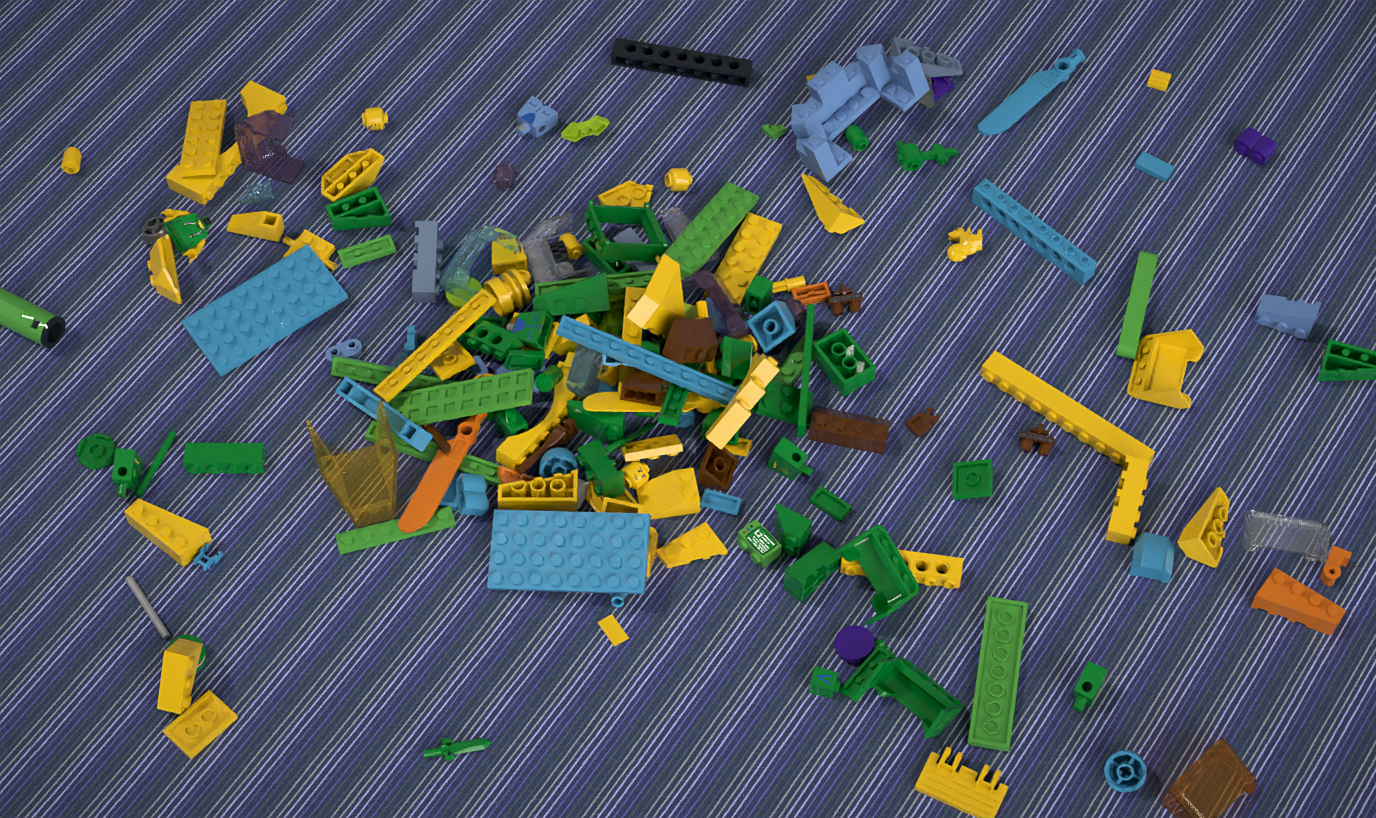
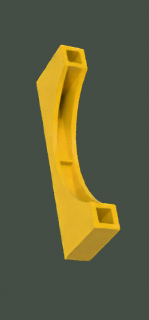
M250 80L240 91L242 103L248 111L245 129L236 143L219 155L217 173L212 175L180 176V165H176L166 177L169 189L205 205L213 198L216 191L224 185L227 178L233 175L239 164L244 162L250 151L255 149L256 144L265 137L267 131L276 124L278 118L286 112L287 103L285 96Z

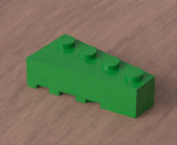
M607 271L533 297V310H544L550 316L610 310Z

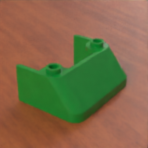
M875 525L826 555L827 559L840 553L848 562H853L857 559L877 592L871 600L876 614L865 622L866 625L890 615L919 592L917 581L886 529L881 525Z
M903 657L880 661L863 686L866 690L875 688V692L883 698L885 696L894 697L922 720V730L926 733L924 737L927 739L937 736L963 708V704Z

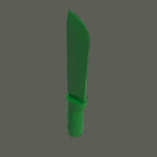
M656 423L647 424L625 438H620L606 446L605 449L610 454L618 448L625 446L626 442L655 427Z

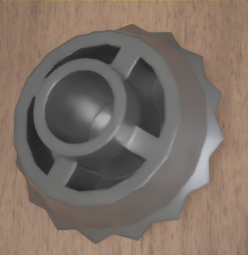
M153 217L145 223L142 228L143 242L152 245L157 239L168 234L164 227V224L167 223L163 221L166 219L165 217Z

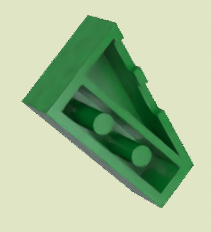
M376 186L325 206L326 217L333 231L391 226V215Z
M598 439L577 448V463L580 468H584L587 481L593 483V490L597 497H601L602 500H604V497L613 499L625 493L624 473L622 470L617 471L615 469L616 462L609 459L607 450Z
M825 541L814 546L810 552L785 569L783 589L802 603L841 565L842 555L839 553L827 559L826 555L835 549Z

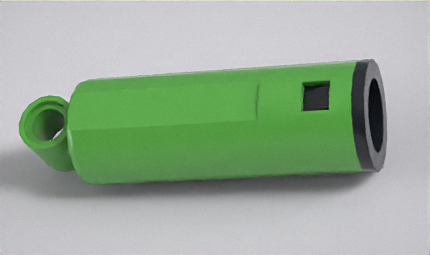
M0 287V325L46 348L56 346L65 332V320Z

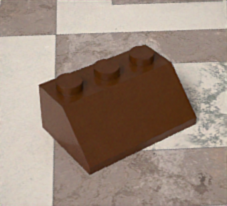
M708 317L674 319L662 355L678 364L712 362L716 356L719 344L711 319Z

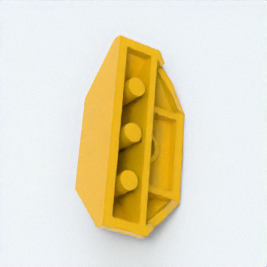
M372 148L366 149V151L346 154L321 176V195L331 202H336L364 191L375 181L385 157Z
M166 234L157 239L149 252L150 260L147 263L149 271L153 272V275H150L151 285L156 287L157 293L177 304H181L182 299L170 235Z

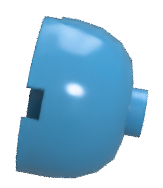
M551 448L545 452L540 460L539 473L543 479L554 477L553 474L562 473V475L570 474L573 470H578L575 455L565 448Z
M1119 750L1107 759L1104 767L1106 781L1114 790L1122 793L1138 790L1146 779L1147 766L1137 752Z

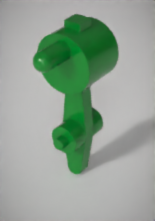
M901 140L896 142L898 148L896 160L898 164L901 163L905 171L919 169L924 164V160H936L937 164L944 165L948 157L958 155L956 148H943L939 143L933 144L931 150L922 152L915 143L904 145Z

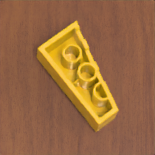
M1126 455L1105 540L1128 546L1130 539L1135 538L1137 528L1134 527V523H1138L1141 511H1138V507L1143 505L1145 495H1142V491L1146 490L1149 480L1146 479L1149 460Z
M139 498L124 511L127 521L132 527L183 567L200 553L199 550L202 546L206 547L205 544H209L212 541L208 528Z

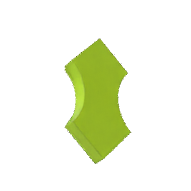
M595 115L584 122H571L561 132V136L564 139L577 142L586 136H598L610 123L608 119Z

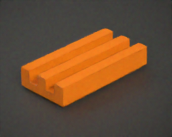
M827 282L791 289V296H793L796 308L828 301L832 297Z

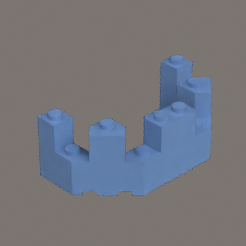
M882 43L857 47L856 57L858 62H851L845 68H842L834 61H831L806 84L812 97L806 103L792 105L791 126L797 138L796 149L803 165L825 182L830 181L853 160L848 152L832 142L836 136L880 97L905 113L930 89L917 56L905 50L899 56L887 57Z

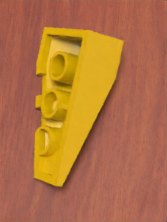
M804 173L801 175L817 215L828 232L843 234L865 222L854 209L843 205V200L831 194L830 190L815 177Z
M1221 487L1215 489L1185 526L1177 541L1187 557L1213 568L1218 566L1223 554V547L1220 545L1221 539L1225 538L1226 532L1223 531V524L1227 521L1230 504Z

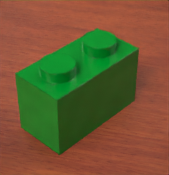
M756 274L746 289V313L755 316L772 303V281Z

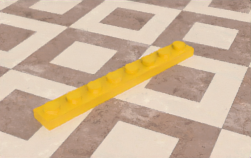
M482 288L373 389L374 393L388 403L497 302L495 297Z

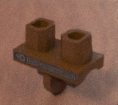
M840 284L839 290L833 291L834 296L837 297L828 299L827 308H831L833 316L842 315L844 313L843 305L848 304L850 313L860 312L861 300L863 298L862 292L852 294V288L846 289L844 284Z
M1039 423L1038 428L1030 427L1029 432L1021 431L1019 439L1021 441L1020 450L1031 452L1032 444L1040 445L1038 454L1048 457L1051 448H1054L1056 439L1045 437L1049 435V431L1042 429L1043 424Z

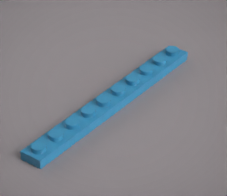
M562 316L556 334L726 406L738 390L734 386L567 316Z

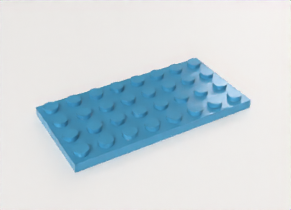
M307 244L183 319L181 323L219 376L222 377L348 299V295Z
M494 510L487 588L493 590L645 595L651 515L642 513Z

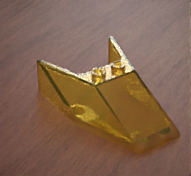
M379 400L377 404L375 443L372 446L340 455L331 454L312 427L310 420H306V427L321 477L356 528L395 518L398 454L382 400Z

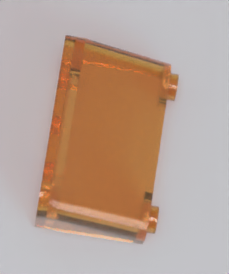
M1221 737L1171 785L1161 805L1176 818H1218L1241 795L1246 793L1250 795L1257 787L1255 784L1257 779L1230 744Z

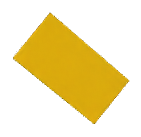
M612 614L597 622L614 647L629 639Z

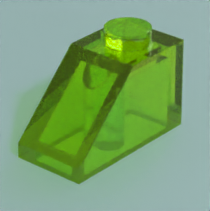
M620 309L607 310L598 324V330L621 338L624 313Z

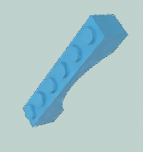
M345 376L335 391L421 452L424 451L433 437L426 430L347 376Z

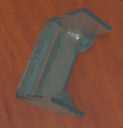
M485 225L471 230L440 277L439 283L442 290L468 302L479 292L467 286L471 279L468 271L486 242H496L521 253L522 249L518 236L494 225Z

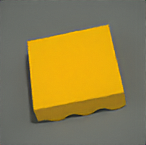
M1152 69L1147 86L1166 92L1172 74Z

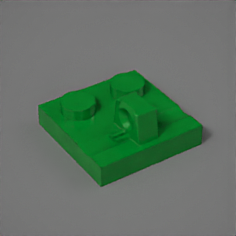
M992 459L953 463L952 497L954 500L993 496Z

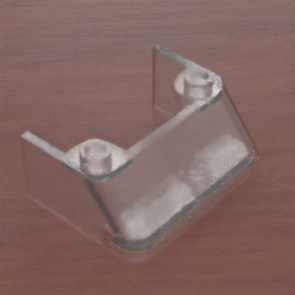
M571 212L542 220L523 240L522 248L526 254L527 264L535 283L594 276L593 266L575 271L573 265L569 262L556 263L548 244V239L559 237L565 233H573Z
M1245 510L1242 546L1245 550L1254 552L1265 547L1300 553L1305 556V560L1317 562V559H1319L1321 563L1326 564L1332 532L1322 522Z

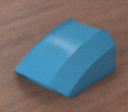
M1147 532L1136 537L1129 575L1169 583L1174 560V545L1169 537Z

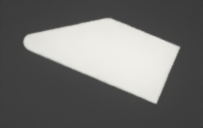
M578 479V509L585 499L588 482Z

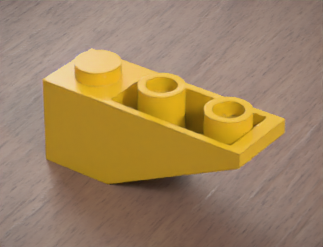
M261 211L232 215L226 230L228 232L279 242L285 226L281 214Z

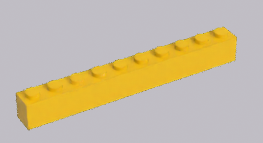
M994 351L983 363L980 376L984 380L993 383L1001 391L1012 395L1017 401L1023 402L1034 412L1045 416L1048 421L1056 423L1064 431L1078 437L1081 442L1089 444L1097 452L1109 457L1114 463L1123 466L1126 455L1149 460V465L1153 461L1154 450L999 352Z

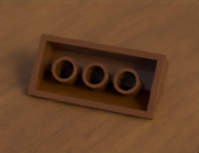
M816 406L812 414L808 440L884 455L891 421Z

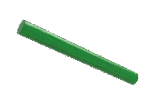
M174 431L169 432L134 493L135 496L141 498L177 436Z

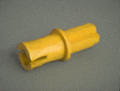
M801 275L790 279L784 278L782 281L774 282L772 294L783 291L790 292L791 289L806 286L804 276Z

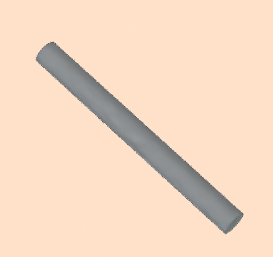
M131 575L126 577L125 581L164 640L168 639L171 636L134 578Z

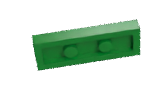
M878 646L840 688V693L856 703L867 691L863 686L880 661L895 658L894 655Z

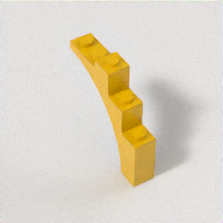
M756 353L752 357L750 369L741 386L706 432V438L722 450L750 417L751 409L764 395L765 387L779 372L778 362L772 356L767 357L765 354L760 355Z

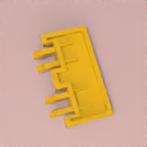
M946 747L939 763L937 762L940 755L931 752L914 789L973 817L995 818L1009 787L1000 783L998 789H994L1002 771L997 769L991 784L985 782L984 779L990 767L985 764L978 780L975 781L978 772L962 765L959 772H956L963 753L959 752L954 759L953 765L950 766L945 763L951 754L950 747Z

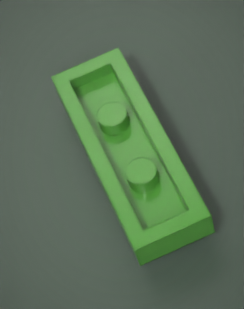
M389 234L337 252L343 268L346 269L396 253V247Z

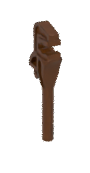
M569 417L563 421L564 427L560 424L555 426L543 446L516 469L517 473L522 475L551 448H564L578 431L575 420Z

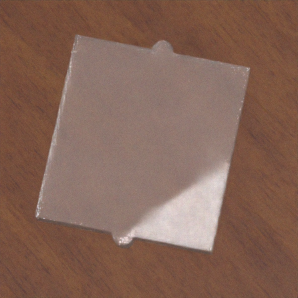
M667 454L659 455L657 459L645 458L652 479L673 470L683 469L678 454L674 456H667Z

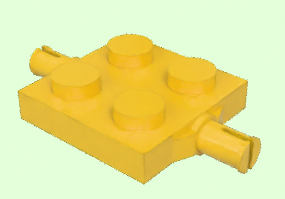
M306 229L296 240L288 236L283 238L282 242L290 246L289 250L284 254V258L308 244L326 267L332 271L336 269L337 264L329 260L332 253L336 250L333 244Z

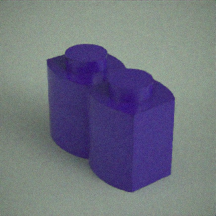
M1247 127L1235 140L1233 148L1238 154L1249 157L1252 162L1264 165L1276 152L1277 143L1266 136H1262L1255 129Z

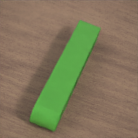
M1144 251L1139 253L1116 351L1117 356L1135 359L1158 259L1157 254Z

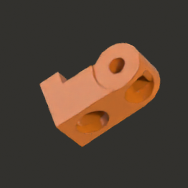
M1334 545L1332 546L1320 575V580L1324 585L1333 586L1337 583L1341 575L1340 567L1341 565L1346 567L1351 557V552Z

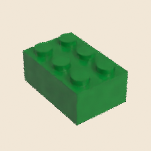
M844 327L812 344L811 357L843 397L875 380L876 366Z

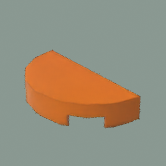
M504 466L498 467V476L502 484L521 480L528 482L533 481L535 478L524 473L519 475L516 470Z

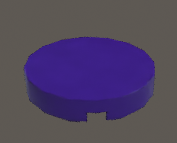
M858 625L848 626L837 633L834 639V648L843 661L859 663L864 661L863 659L869 657L874 651L875 641L872 633L865 627Z

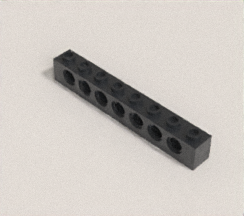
M616 38L611 52L612 65L742 87H749L752 75L753 60L642 41Z

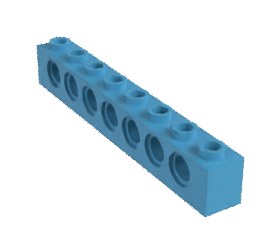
M985 178L973 189L971 202L1080 285H1084L1094 276L1097 265L1095 260Z

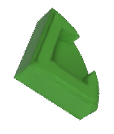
M765 124L762 126V131L774 141L785 134L787 128L780 124L779 126Z

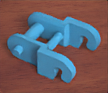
M208 543L205 544L206 547L202 546L200 548V553L193 561L194 565L200 564L203 566L204 571L210 569L213 563L216 564L223 555L221 551L218 552V556L215 554L211 558L205 555L210 547ZM203 557L208 560L206 563L201 561Z

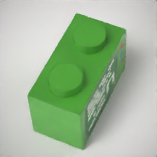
M757 519L738 532V546L743 551L746 550L750 554L752 561L755 564H759L762 568L781 556L782 545Z

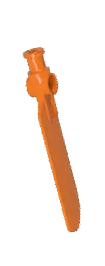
M487 413L471 415L464 422L460 423L456 437L447 441L451 446L447 454L438 449L398 522L400 531L407 534L415 532L425 526L432 518L470 447L476 443L477 434L481 428L480 424L487 417Z

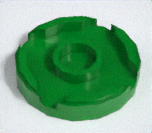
M95 433L81 440L76 453L79 462L84 467L98 470L112 463L115 457L116 446L109 436Z

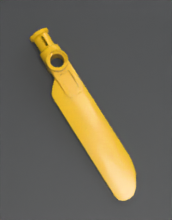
M600 392L586 397L583 400V408L587 411L660 412L667 393L661 392L659 405L654 406L620 400L621 392ZM690 392L683 412H689L696 408L701 413H710L713 409L726 407V405L698 393Z

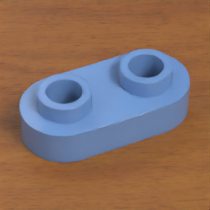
M348 339L328 348L325 353L327 362L332 365L333 356H335L332 354L337 353L336 355L353 359L359 357L362 353L361 342L357 339Z

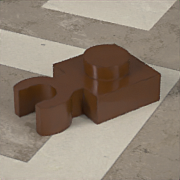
M933 407L928 408L925 415L918 412L905 421V426L916 438L932 429L931 423L939 421L940 414L936 416L930 415L933 413Z

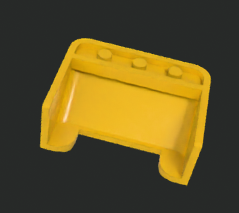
M1192 329L1146 335L1139 341L1127 387V393L1130 397L1177 409L1190 408V396L1181 392L1188 361H1199L1204 351L1203 344Z

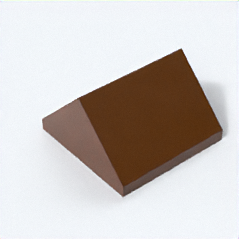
M709 441L699 468L698 485L724 492L728 491L739 459L725 447L721 450Z

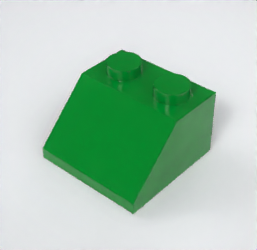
M777 503L775 506L774 527L779 543L782 545V550L785 553L799 558L810 542L812 520Z

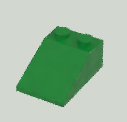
M567 401L568 418L570 417L575 420L579 430L605 444H612L618 439L625 437L626 412L587 411L583 408V401Z

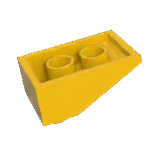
M694 468L673 470L647 481L636 489L638 503L643 505L642 514H650L651 520L700 513V497Z

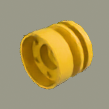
M514 268L508 270L507 273H502L501 280L498 277H494L484 282V289L493 295L497 301L492 307L500 317L512 313L514 305L520 309L523 305L531 302L527 285L519 272Z

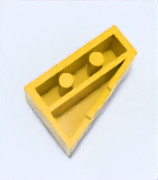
M179 638L164 651L157 709L181 714L190 707L192 700L191 692L203 643Z

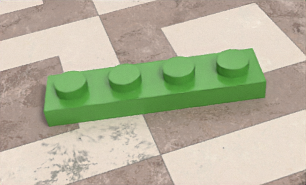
M805 335L802 336L784 363H782L779 372L773 377L772 381L790 386L795 382L803 369Z

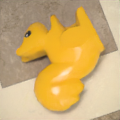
M959 227L953 232L948 233L950 236L948 238L949 241L959 242L958 244L951 245L947 250V256L951 261H962L967 255H972L982 250V229H979L977 234H971L970 227H968L966 232L962 227Z

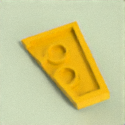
M704 522L657 549L656 554L666 568L688 564L693 560L701 558L705 560L709 559L710 556L718 554L721 556L726 555L728 550L710 526Z

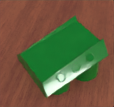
M724 336L720 344L722 357L715 364V368L720 372V375L744 380L752 363L754 343Z

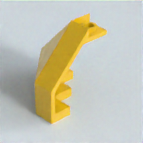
M664 253L662 257L657 255L655 258L658 265L643 295L633 308L628 307L625 314L627 318L641 328L648 329L651 333L658 336L662 335L664 339H667L674 319L685 318L680 264Z

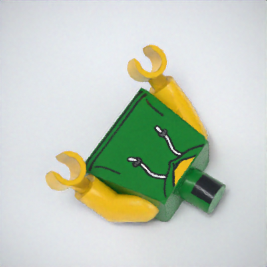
M167 209L162 211L161 214L166 216V219L163 220L167 222L164 224L165 229L180 255H187L190 259L188 262L191 263L201 253L206 243L205 238L208 236V233L205 229L212 226L210 218L205 216L199 219L196 213L190 214L188 211Z

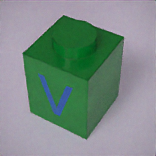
M815 666L809 685V693L833 699L834 692L838 693L841 681L838 680L839 672Z

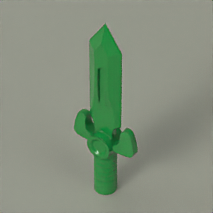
M443 738L440 747L423 750V756L428 758L442 755L445 756V761L449 762L455 759L454 755L484 750L492 741L478 738L452 743V739Z

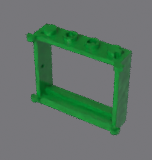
M588 199L587 212H584V222L588 226V232L592 236V242L595 243L596 252L599 253L601 260L657 262L655 259L657 255L661 257L669 248L652 208L649 207V202H644V207L593 205V200ZM600 223L640 224L643 226L650 244L610 242L609 239H606Z

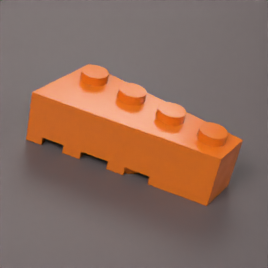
M1276 567L1255 595L1251 604L1252 608H1261L1268 611L1267 613L1275 616L1277 614L1288 618V621L1303 623L1305 627L1330 636L1346 612L1342 607Z

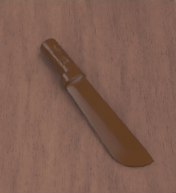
M432 423L421 425L424 430L433 435L432 439L444 454H447L451 446Z

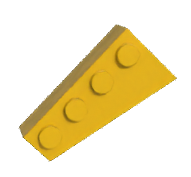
M573 470L570 474L562 475V473L553 474L554 477L544 479L536 477L533 481L528 482L521 480L498 485V510L577 512L578 470Z

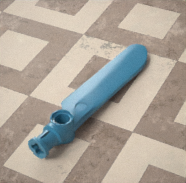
M1073 49L1072 54L1068 57L1056 60L1055 66L1051 70L1036 72L978 124V131L982 135H995L1009 129L1060 82L1069 79L1070 73L1075 70L1076 65L1085 61L1083 52L1079 49Z

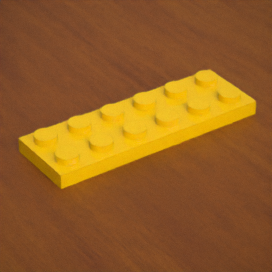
M226 99L191 102L179 166L180 176L212 175L217 173L228 106Z
M748 212L704 292V298H713L720 301L724 306L738 310L746 296V289L763 265L782 229V224Z

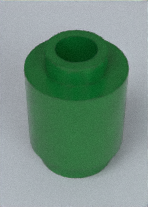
M855 124L846 128L845 137L855 151L864 150L869 140L862 129Z

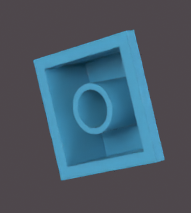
M775 300L747 321L765 353L796 332L794 317L786 303Z

